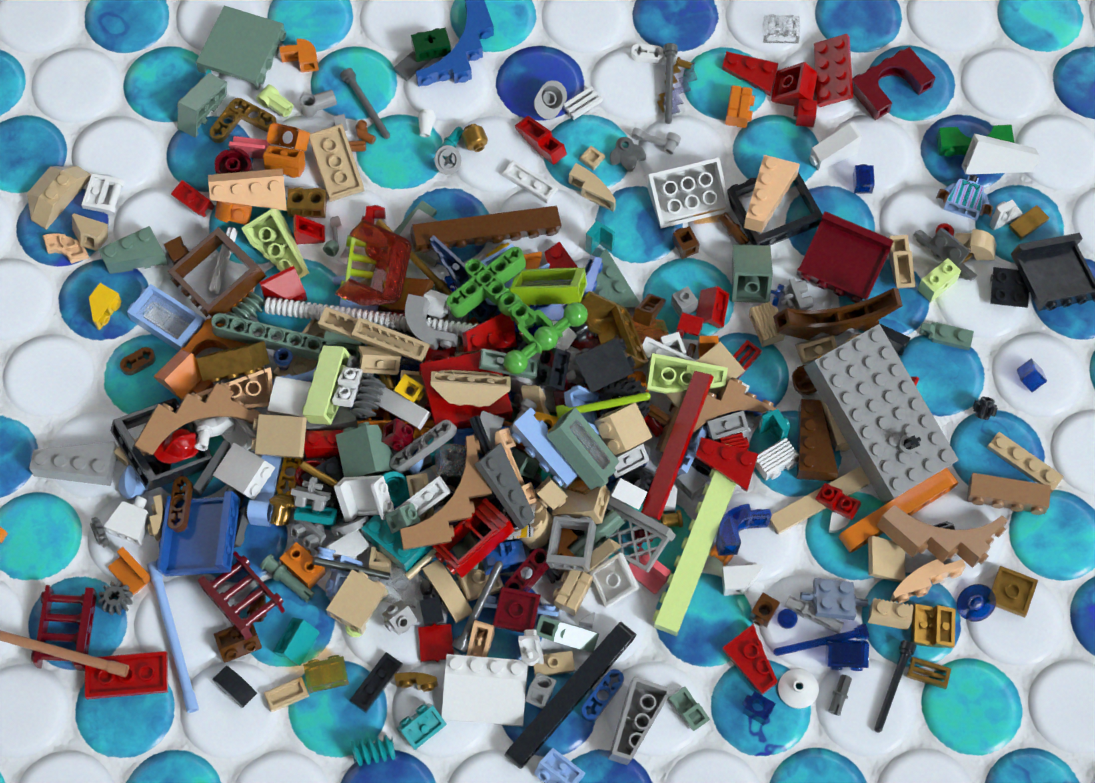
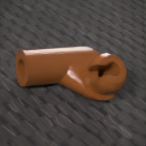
M359 120L355 126L357 137L373 145L376 136L368 133L365 120Z

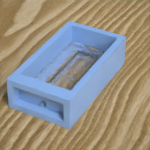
M152 284L148 288L143 289L140 297L129 306L127 311L131 321L177 351H180L182 347H186L192 335L198 333L205 322L202 316Z

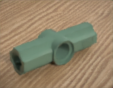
M614 509L603 518L602 523L595 524L596 533L593 550L607 541L625 523ZM587 530L584 531V535L569 547L576 557H584Z

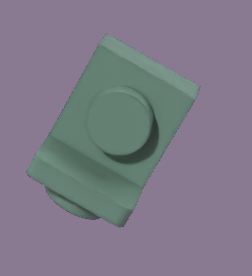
M413 503L384 515L391 533L398 532L400 529L420 522Z

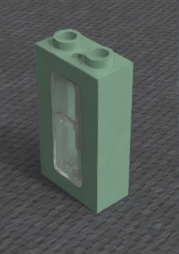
M576 407L563 414L546 435L590 490L597 486L601 488L609 481L608 477L615 473V467L620 461Z

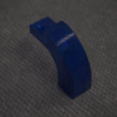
M744 504L728 511L721 520L716 536L718 556L738 555L741 545L739 532L749 528L768 527L772 516L770 509L751 510L749 504Z

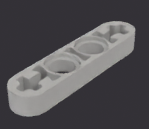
M450 420L441 421L395 454L390 460V467L399 473L405 472L453 438L457 427ZM434 437L433 442L428 445L429 440ZM419 448L418 452L412 456L413 452Z

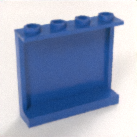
M225 491L224 497L191 499L188 525L184 531L175 532L167 524L171 496H167V502L164 506L165 516L162 522V536L159 541V557L156 561L157 570L166 577L231 572L240 498L233 491ZM180 500L176 508H181L184 505V500Z

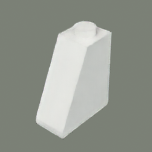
M853 122L847 124L812 147L809 158L811 164L816 166L818 171L857 155L862 135Z

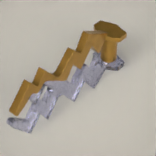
M680 57L677 58L676 64L673 67V84L678 83L674 74L681 72L678 68L679 66L689 69V71L684 72L685 77L678 78L682 86L678 88L673 87L672 115L679 113L680 110L677 105L684 103L679 94L691 91L687 82L697 80L694 71L695 62L691 63L682 60ZM666 92L659 94L661 100L657 101L662 113L665 112Z

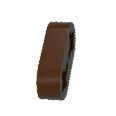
M144 347L124 357L120 362L122 372L125 375L131 376L151 366L156 360L154 351L149 347ZM147 354L149 359L146 360L143 355ZM130 363L132 368L129 369L126 364Z

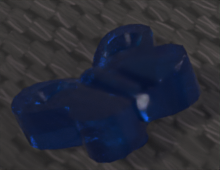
M779 284L776 291L771 290V294H774L773 306H778L779 299L784 291V285Z

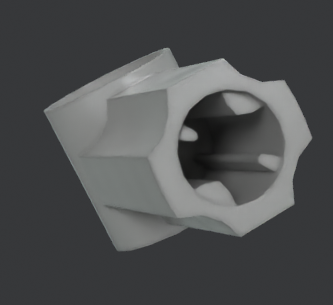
M333 90L315 95L308 93L300 98L301 113L306 117H312L319 110L337 105Z

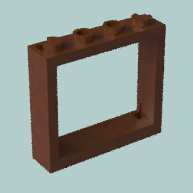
M219 227L168 270L172 276L170 280L177 288L181 286L180 291L187 298L191 296L190 301L197 308L201 306L200 311L205 317L209 315L211 318L218 313L225 314L259 282L267 277L259 265ZM223 244L249 270L208 305L183 278Z

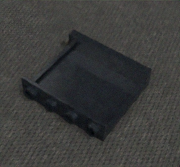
M1080 233L1021 243L1012 251L1011 256L1039 311H1051L1061 306L1066 308L1076 303L1081 305L1091 300L1095 302V278L1078 247V244L1083 239Z

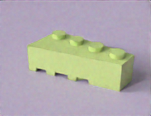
M323 346L318 356L317 368L313 373L311 387L308 389L306 404L303 406L302 415L307 418L309 423L331 425L339 406L333 405L332 399L339 386L338 378L343 368L347 366L349 356H351L345 347Z

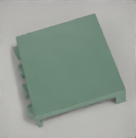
M224 5L196 61L198 71L206 74L209 69L254 83L255 89L258 90L260 85H263L265 82L266 73L272 67L274 56H277L279 53L281 41L283 42L286 38L284 24Z

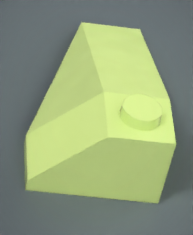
M270 209L242 227L249 243L258 249L267 260H270L277 269L283 271L294 266L300 279L309 274L293 235L278 209Z
M652 353L648 361L646 388L650 391L665 394L687 391L694 371L711 374L714 377L710 388L725 387L728 368Z

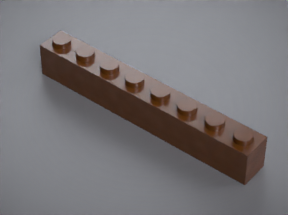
M556 205L412 224L410 234L414 252L427 253L434 250L429 242L433 235L448 249L449 247L464 248L471 244L480 246L486 242L500 243L503 240L509 239L517 241L523 237L533 239L539 237V235L553 236L559 232L562 225Z

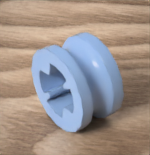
M318 547L319 553L316 554V557L334 560L332 555L336 550Z

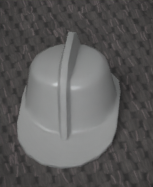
M551 80L546 82L539 90L534 100V108L540 117L550 120L559 114L567 100V92L562 83Z

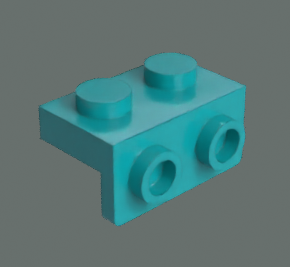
M779 409L774 411L768 410L762 414L758 433L762 434L770 430L774 439L778 442L785 437L787 438L790 423L787 417L782 416Z

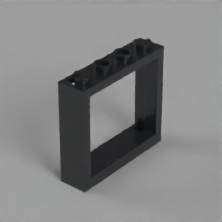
M799 172L793 183L811 214L760 235L757 231L744 228L747 212L738 198L754 191L757 178H750L742 184L732 185L727 190L730 206L745 234L750 239L751 245L771 246L816 228L821 223L823 214Z
M176 398L158 403L160 405L163 403L173 408L172 412L174 413L180 405ZM158 404L114 419L110 429L147 492L172 483L180 476L187 477L205 470L212 459L210 449H205V451L199 450L195 455L198 460L155 476L141 451L133 446L135 441L128 429L147 423ZM193 422L184 424L179 428L195 433V439L197 440L198 434Z

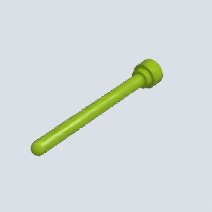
M646 392L575 407L580 413L646 401L651 398V395ZM556 406L558 419L575 407Z

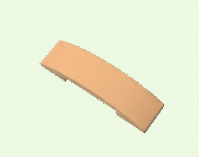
M509 428L497 431L495 433V445L502 444L529 505L539 501L532 483L524 484L510 448L516 445Z

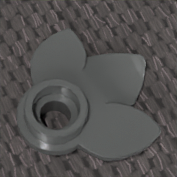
M621 137L616 142V148L610 154V161L612 165L621 163L627 171L632 172L637 160H646V153L640 145L634 144L630 138ZM622 143H627L628 148H624Z

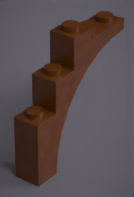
M892 288L868 300L838 308L823 310L786 308L774 315L773 318L777 333L810 340L821 332L835 336L850 328L866 332L878 325L879 319L903 305L899 289Z

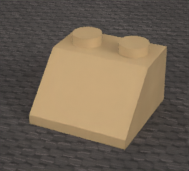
M631 403L605 413L594 421L604 443L614 455L625 452L652 438L636 403Z

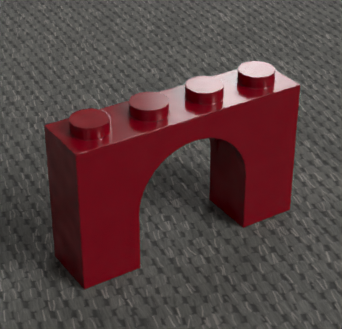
M908 47L905 50H899L891 58H885L879 65L871 66L865 73L856 75L852 79L853 94L874 120H877L889 113L892 106V101L879 86L878 81L886 76L901 77L920 95L933 87L936 77L916 53Z

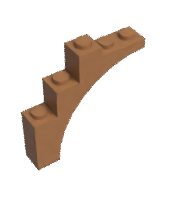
M732 377L731 380L726 379V385L721 387L717 399V395L708 392L693 433L707 421L729 412L747 410L763 414L768 410L774 411L777 408L773 407L774 403L763 399L761 402L756 399V395L749 392L745 393L747 387L742 385L741 380ZM681 405L679 408L672 407L670 412L671 420L663 429L655 449L656 451L664 453Z
M223 382L220 384L216 383L205 402H202L203 398L195 393L191 395L186 394L175 413L172 412L173 408L165 403L162 405L158 404L133 446L151 456L161 442L173 431L189 422L208 417H230L254 425V418L258 419V415L261 413L252 408L251 410L243 407L244 403L237 399L232 401L231 397L234 392L230 390L231 387Z
M474 435L466 436L465 467L460 484L454 495L441 510L430 518L416 525L400 529L403 551L450 543L452 541L451 537H454L453 525L449 526V522L471 519L475 509L473 501L469 502V499L492 494V489L475 466V463L479 461L477 452L480 451L479 440H475Z
M894 505L882 515L877 527L912 558L918 552L922 554L927 549L942 563L948 558H954L957 554L973 568L978 563L983 564L989 557L987 553L991 548L990 545L994 542L993 538L995 536L999 538L1006 531L1004 526L1008 520L1004 516H1000L992 523L979 528L950 530L923 523Z

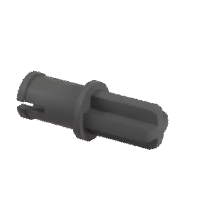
M844 674L840 676L836 690L832 693L834 696L828 709L829 713L832 714L834 712V715H841L845 699H848L847 693L852 681L850 676Z

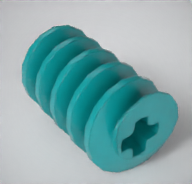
M384 735L383 741H381L376 736L375 743L368 738L367 744H364L362 739H360L358 746H356L354 741H351L354 763L357 761L359 766L363 765V760L370 765L372 758L376 763H379L380 757L386 762L388 755H390L392 760H395L393 737L389 740L387 735Z

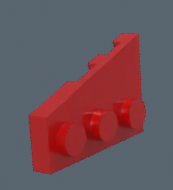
M502 313L462 333L464 352L517 346L514 321L511 320L510 316Z
M754 624L722 648L723 652L761 696L777 684L778 681L765 655Z

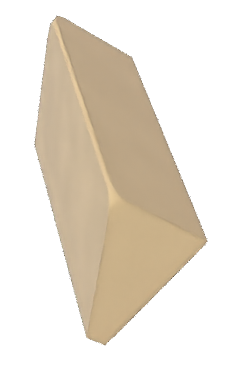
M831 334L795 344L802 364L817 359L816 357L823 356L837 348L834 335Z
M609 538L592 552L589 572L620 549L621 545Z

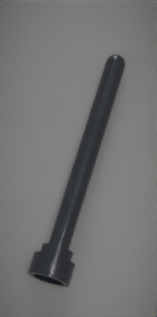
M902 640L900 643L899 654L901 655L874 727L877 733L883 730L907 660L915 653L917 646L912 642Z

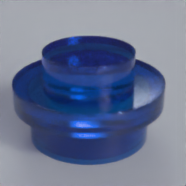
M790 609L780 611L777 617L778 624L784 629L793 628L798 620L796 613Z

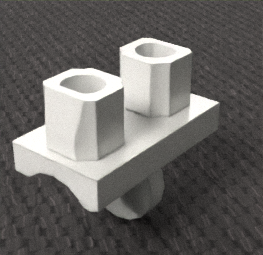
M535 629L524 630V636H519L518 639L522 662L530 666H534L536 663L543 664L544 658L537 631Z

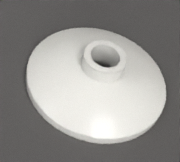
M789 670L779 680V696L786 705L792 708H806L813 704L818 696V683L815 677L806 670ZM801 684L803 688L799 690L795 685Z

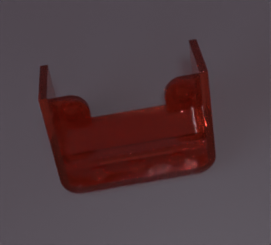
M363 219L350 232L349 236L365 242L366 255L376 261L371 287L349 278L335 294L361 306L394 304L402 295L412 249L411 243L406 238Z

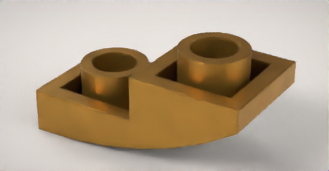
M418 672L394 674L397 687L409 688L414 683H417L418 691L422 690L423 692L432 691L435 689L434 687H438L437 677Z

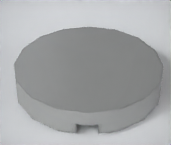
M369 515L357 516L351 522H345L344 520L331 527L333 535L338 536V532L344 535L361 529L363 527L362 523H367L370 520Z

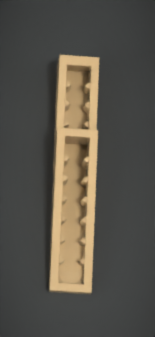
M325 307L318 322L321 329L422 363L430 347V344L360 317L359 319L328 307Z

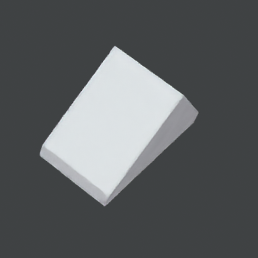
M619 478L610 496L639 510L647 492Z

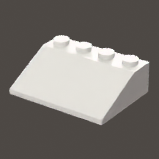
M720 158L645 175L660 229L731 212Z
M447 654L442 718L446 721L523 727L528 665L524 664L522 660Z

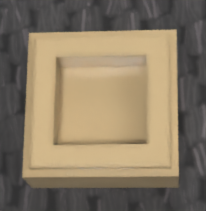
M590 146L579 158V161L594 171L605 159V155Z

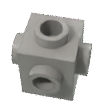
M402 600L390 605L382 613L386 620L383 622L385 627L390 632L394 631L398 635L408 631L410 626L418 621L410 607Z

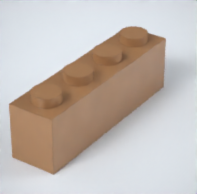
M972 473L968 484L967 501L972 502L974 505L986 504L998 509L1004 507L1016 512L1029 511L1034 515H1042L1049 508L1051 485Z

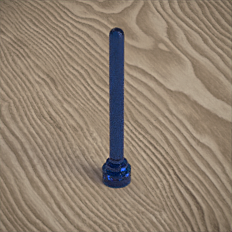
M860 624L852 631L775 648L773 654L780 656L831 644V640L845 641L854 638L856 640L860 639V641L868 640V628L866 624Z

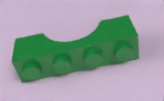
M994 125L990 134L987 135V137L1015 143L1012 125ZM940 127L936 136L939 156H966L972 138L965 136L958 127Z

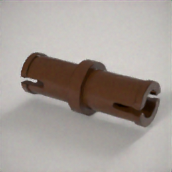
M727 212L723 213L724 216L721 215L718 221L726 228L727 234L732 236L739 245H746L750 239L742 232L741 226L736 224Z

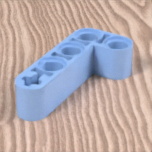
M262 455L261 458L274 466L275 469L255 500L249 501L247 517L250 525L270 527L271 524L269 522L273 506L269 499L277 496L276 487L283 465V457Z

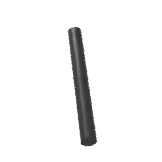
M313 557L312 560L313 565L351 572V570L356 572L362 571L370 577L389 580L391 575L389 572L319 557Z

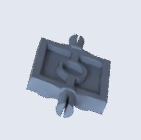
M814 578L813 592L800 593V600L812 601L816 617L855 620L856 606H868V599L856 598L854 584L849 581Z

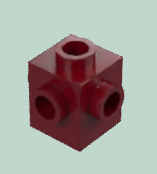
M396 418L383 426L382 442L400 452L414 441V428Z

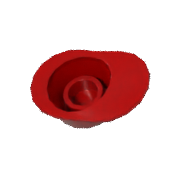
M186 429L174 431L161 442L154 452V456L159 461L168 464L194 457L199 451L195 447L197 441L195 433Z

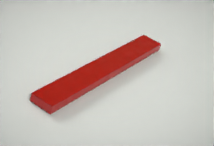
M698 371L693 373L641 513L652 519H661L714 377L711 374Z

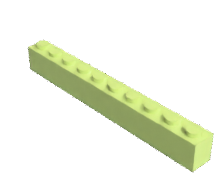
M713 469L709 476L712 478L710 485L706 483L702 495H705L703 502L699 501L695 511L698 513L696 520L692 519L688 530L691 531L689 538L685 537L681 546L684 549L681 556L678 555L675 560L674 566L677 567L674 574L670 573L667 584L670 585L668 591H663L659 602L662 603L660 610L656 609L652 621H655L654 628L677 636L736 487V483L729 481L724 475Z

